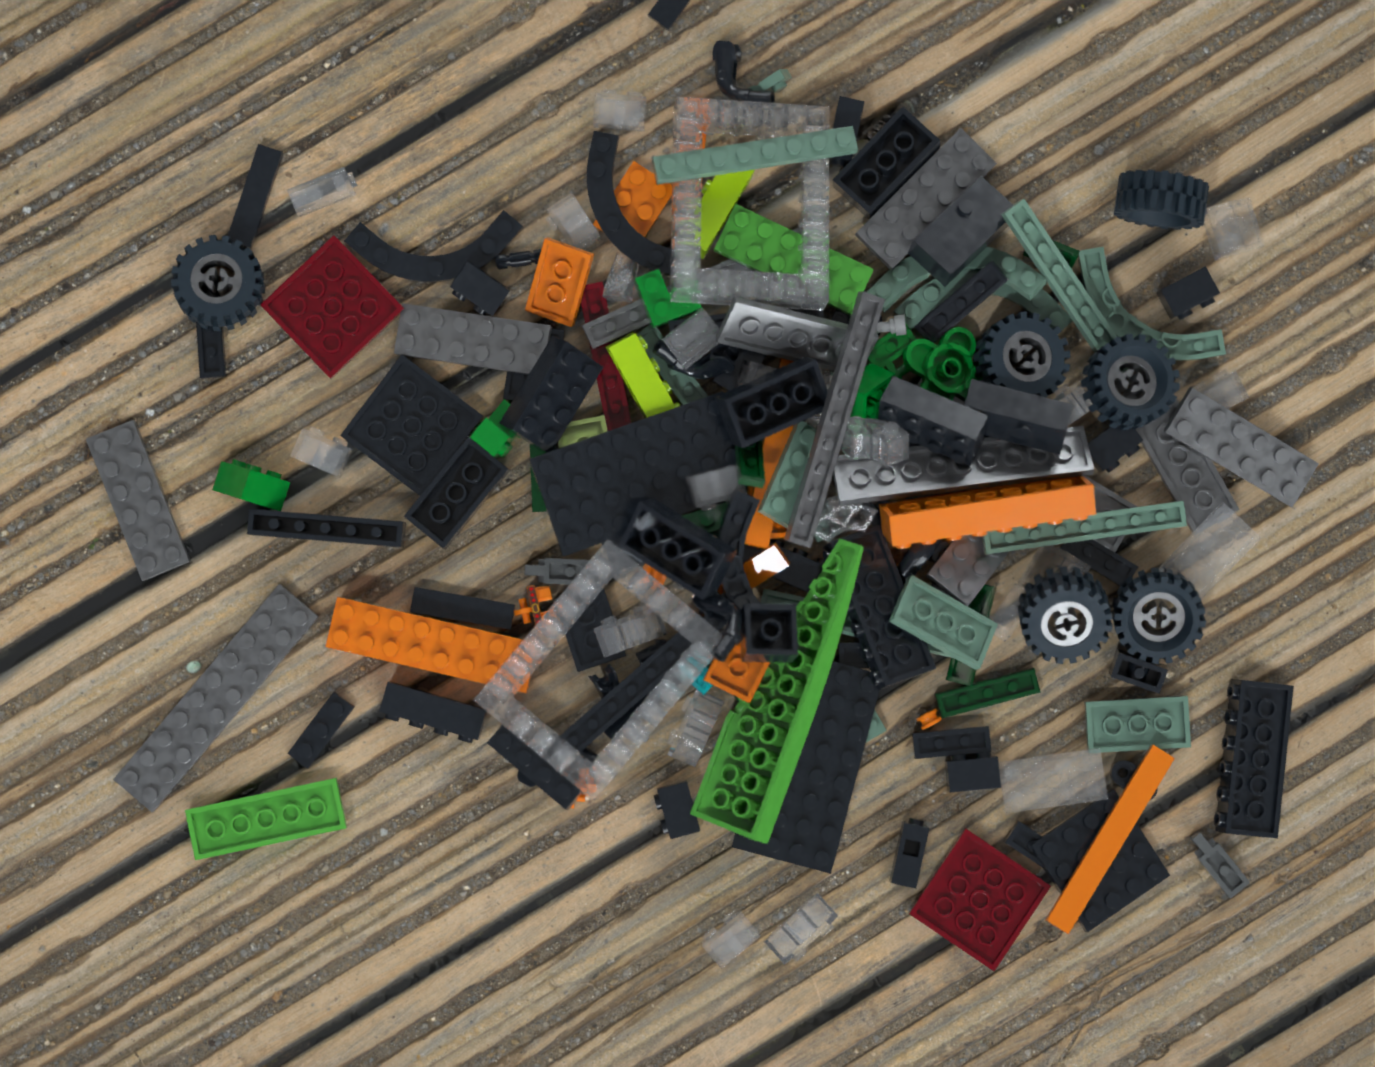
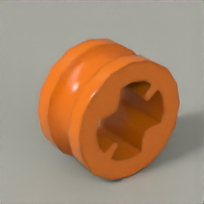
M936 708L916 718L917 722L920 721L922 723V730L942 720L941 716L938 717L936 715Z

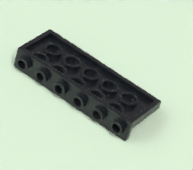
M881 525L839 538L864 547L847 613L852 622V633L856 638L858 637L861 645V656L865 662L867 661L870 668L869 676L872 684L877 686L878 690H882L888 686L935 670L936 666L927 643L889 622L904 584L887 540L882 534ZM839 539L831 541L823 547L824 561H826Z
M1231 679V684L1227 689L1228 709L1224 716L1226 731L1222 738L1223 760L1219 765V773L1221 775L1220 786L1216 792L1218 808L1214 815L1215 831L1226 834L1278 839L1294 686Z

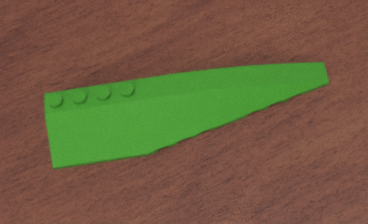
M839 539L822 566L823 570L817 580L814 579L809 586L810 591L804 600L800 601L796 606L798 656L793 662H771L751 703L738 698L739 702L734 710L729 711L696 796L691 815L749 839L768 844L830 672L852 597L863 546Z

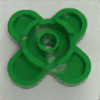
M954 327L948 330L942 336L938 345L927 339H916L909 343L903 351V362L906 368L922 378L919 387L952 401L955 396L966 401L971 380L980 381L983 379L982 374L975 375L976 366L973 365L971 359L976 349V341L973 334L966 328Z

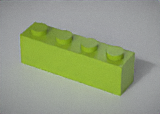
M755 169L716 175L713 181L708 179L701 191L704 194L701 201L695 200L689 210V214L692 215L689 221H683L676 232L679 235L677 245L689 252L697 253L698 257L704 259L730 216L735 204H737L752 179Z
M632 332L606 347L644 418L680 406L678 402L673 403L670 394L673 392L667 381H661L657 373L660 371L656 360L653 357L649 359L645 351L648 349V346L642 335L637 336L636 333Z

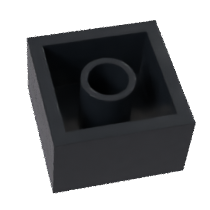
M744 604L741 608L743 615L742 638L740 642L741 662H793L798 656L796 604Z

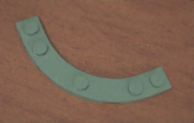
M986 247L962 270L973 269L980 271L993 260L1009 279L1006 284L1029 301L1047 284V278L1023 261L1006 252ZM910 256L885 273L867 293L885 299L882 311L886 312L907 290L929 278L931 274Z
M1104 247L1080 250L1078 261L1083 286L1117 337L1120 336L1121 338L1126 334H1133L1134 338L1142 334L1146 335L1145 342L1154 338L1159 341L1156 347L1160 349L1165 346L1169 350L1165 356L1167 359L1174 357L1175 361L1199 360L1226 355L1222 329L1187 335L1171 334L1149 328V326L1139 321L1132 314H1129L1121 305L1110 282Z
M966 269V271H961L946 287L937 279H933L915 291L893 312L896 315L904 314L905 323L911 330L978 273L979 270ZM1006 283L992 294V296L996 295L1009 299V301L1021 306L1030 314H1040V321L1046 317L1052 320L1049 325L1052 329L1058 326L1063 330L1073 321L1064 309L1043 289L1030 301Z

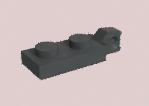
M538 559V565H525L524 574L538 576L537 582H544V584L595 586L596 560Z
M1198 831L1190 837L1198 848L1194 852L1197 859L1228 898L1231 899L1250 883L1221 845L1215 842L1213 838L1207 841Z

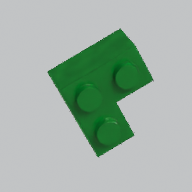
M659 269L636 277L633 281L652 329L697 312L702 308L693 284L668 293Z
M872 363L864 368L846 431L863 438L878 428L877 420L880 399L892 377H895V373Z
M503 400L489 418L486 417L470 436L473 441L497 460L500 456L505 458L513 448L511 442L517 436L499 424L511 405L506 400Z
M233 459L231 464L221 461L212 490L281 511L290 482L282 480V474L267 470L266 474L261 473V467Z

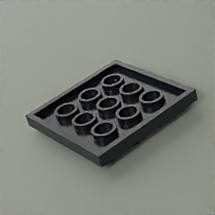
M401 355L340 436L420 496L484 416L405 356Z
M1111 789L1042 836V838L1029 845L1060 894L1119 799L1115 789ZM1137 823L1077 919L1085 932L1091 931L1170 876Z

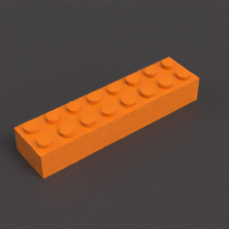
M1084 476L964 490L879 504L882 534L892 546L900 549L908 548L912 543L933 544L937 542V539L959 540L963 535L984 536L988 531L1009 532L1013 530V527L1035 528L1039 523L1060 524L1064 519L1085 520L1088 519L1089 515H1096L1094 486Z
M337 597L325 647L528 693L539 643Z

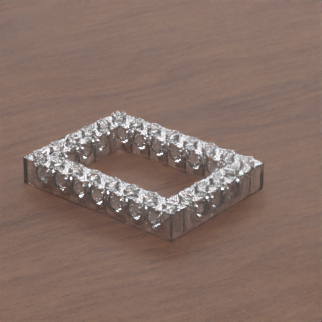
M677 97L673 108V153L702 149V132L708 135L727 133L734 134L736 137L742 134L758 135L759 138H764V136L784 137L797 135L799 131L803 134L829 130V107ZM829 158L801 162V170L799 172L801 193L798 198V202L801 203V217L798 221V227H801V241L798 245V251H801V265L798 269V274L700 268L702 178L672 182L670 302L731 305L736 296L780 308L824 310L829 301Z
M607 539L476 696L474 701L595 801L714 657L711 651L721 639L722 634ZM614 578L692 644L681 654L682 656L667 671L660 683L648 694L645 701L632 713L629 720L614 735V738L597 755L598 757L592 763L513 696L608 582Z

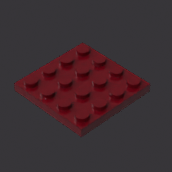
M335 235L260 304L330 379L336 376L404 310L401 304Z
M965 828L908 914L992 971H995L1051 886Z

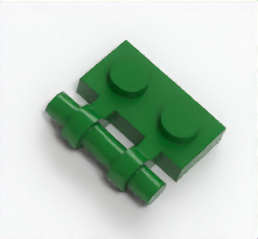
M906 323L907 335L896 336V333H888L876 342L868 357L870 363L882 368L885 367L888 371L895 373V377L903 379L902 376L910 371L904 363L896 368L892 362L903 355V351L909 343L916 340Z

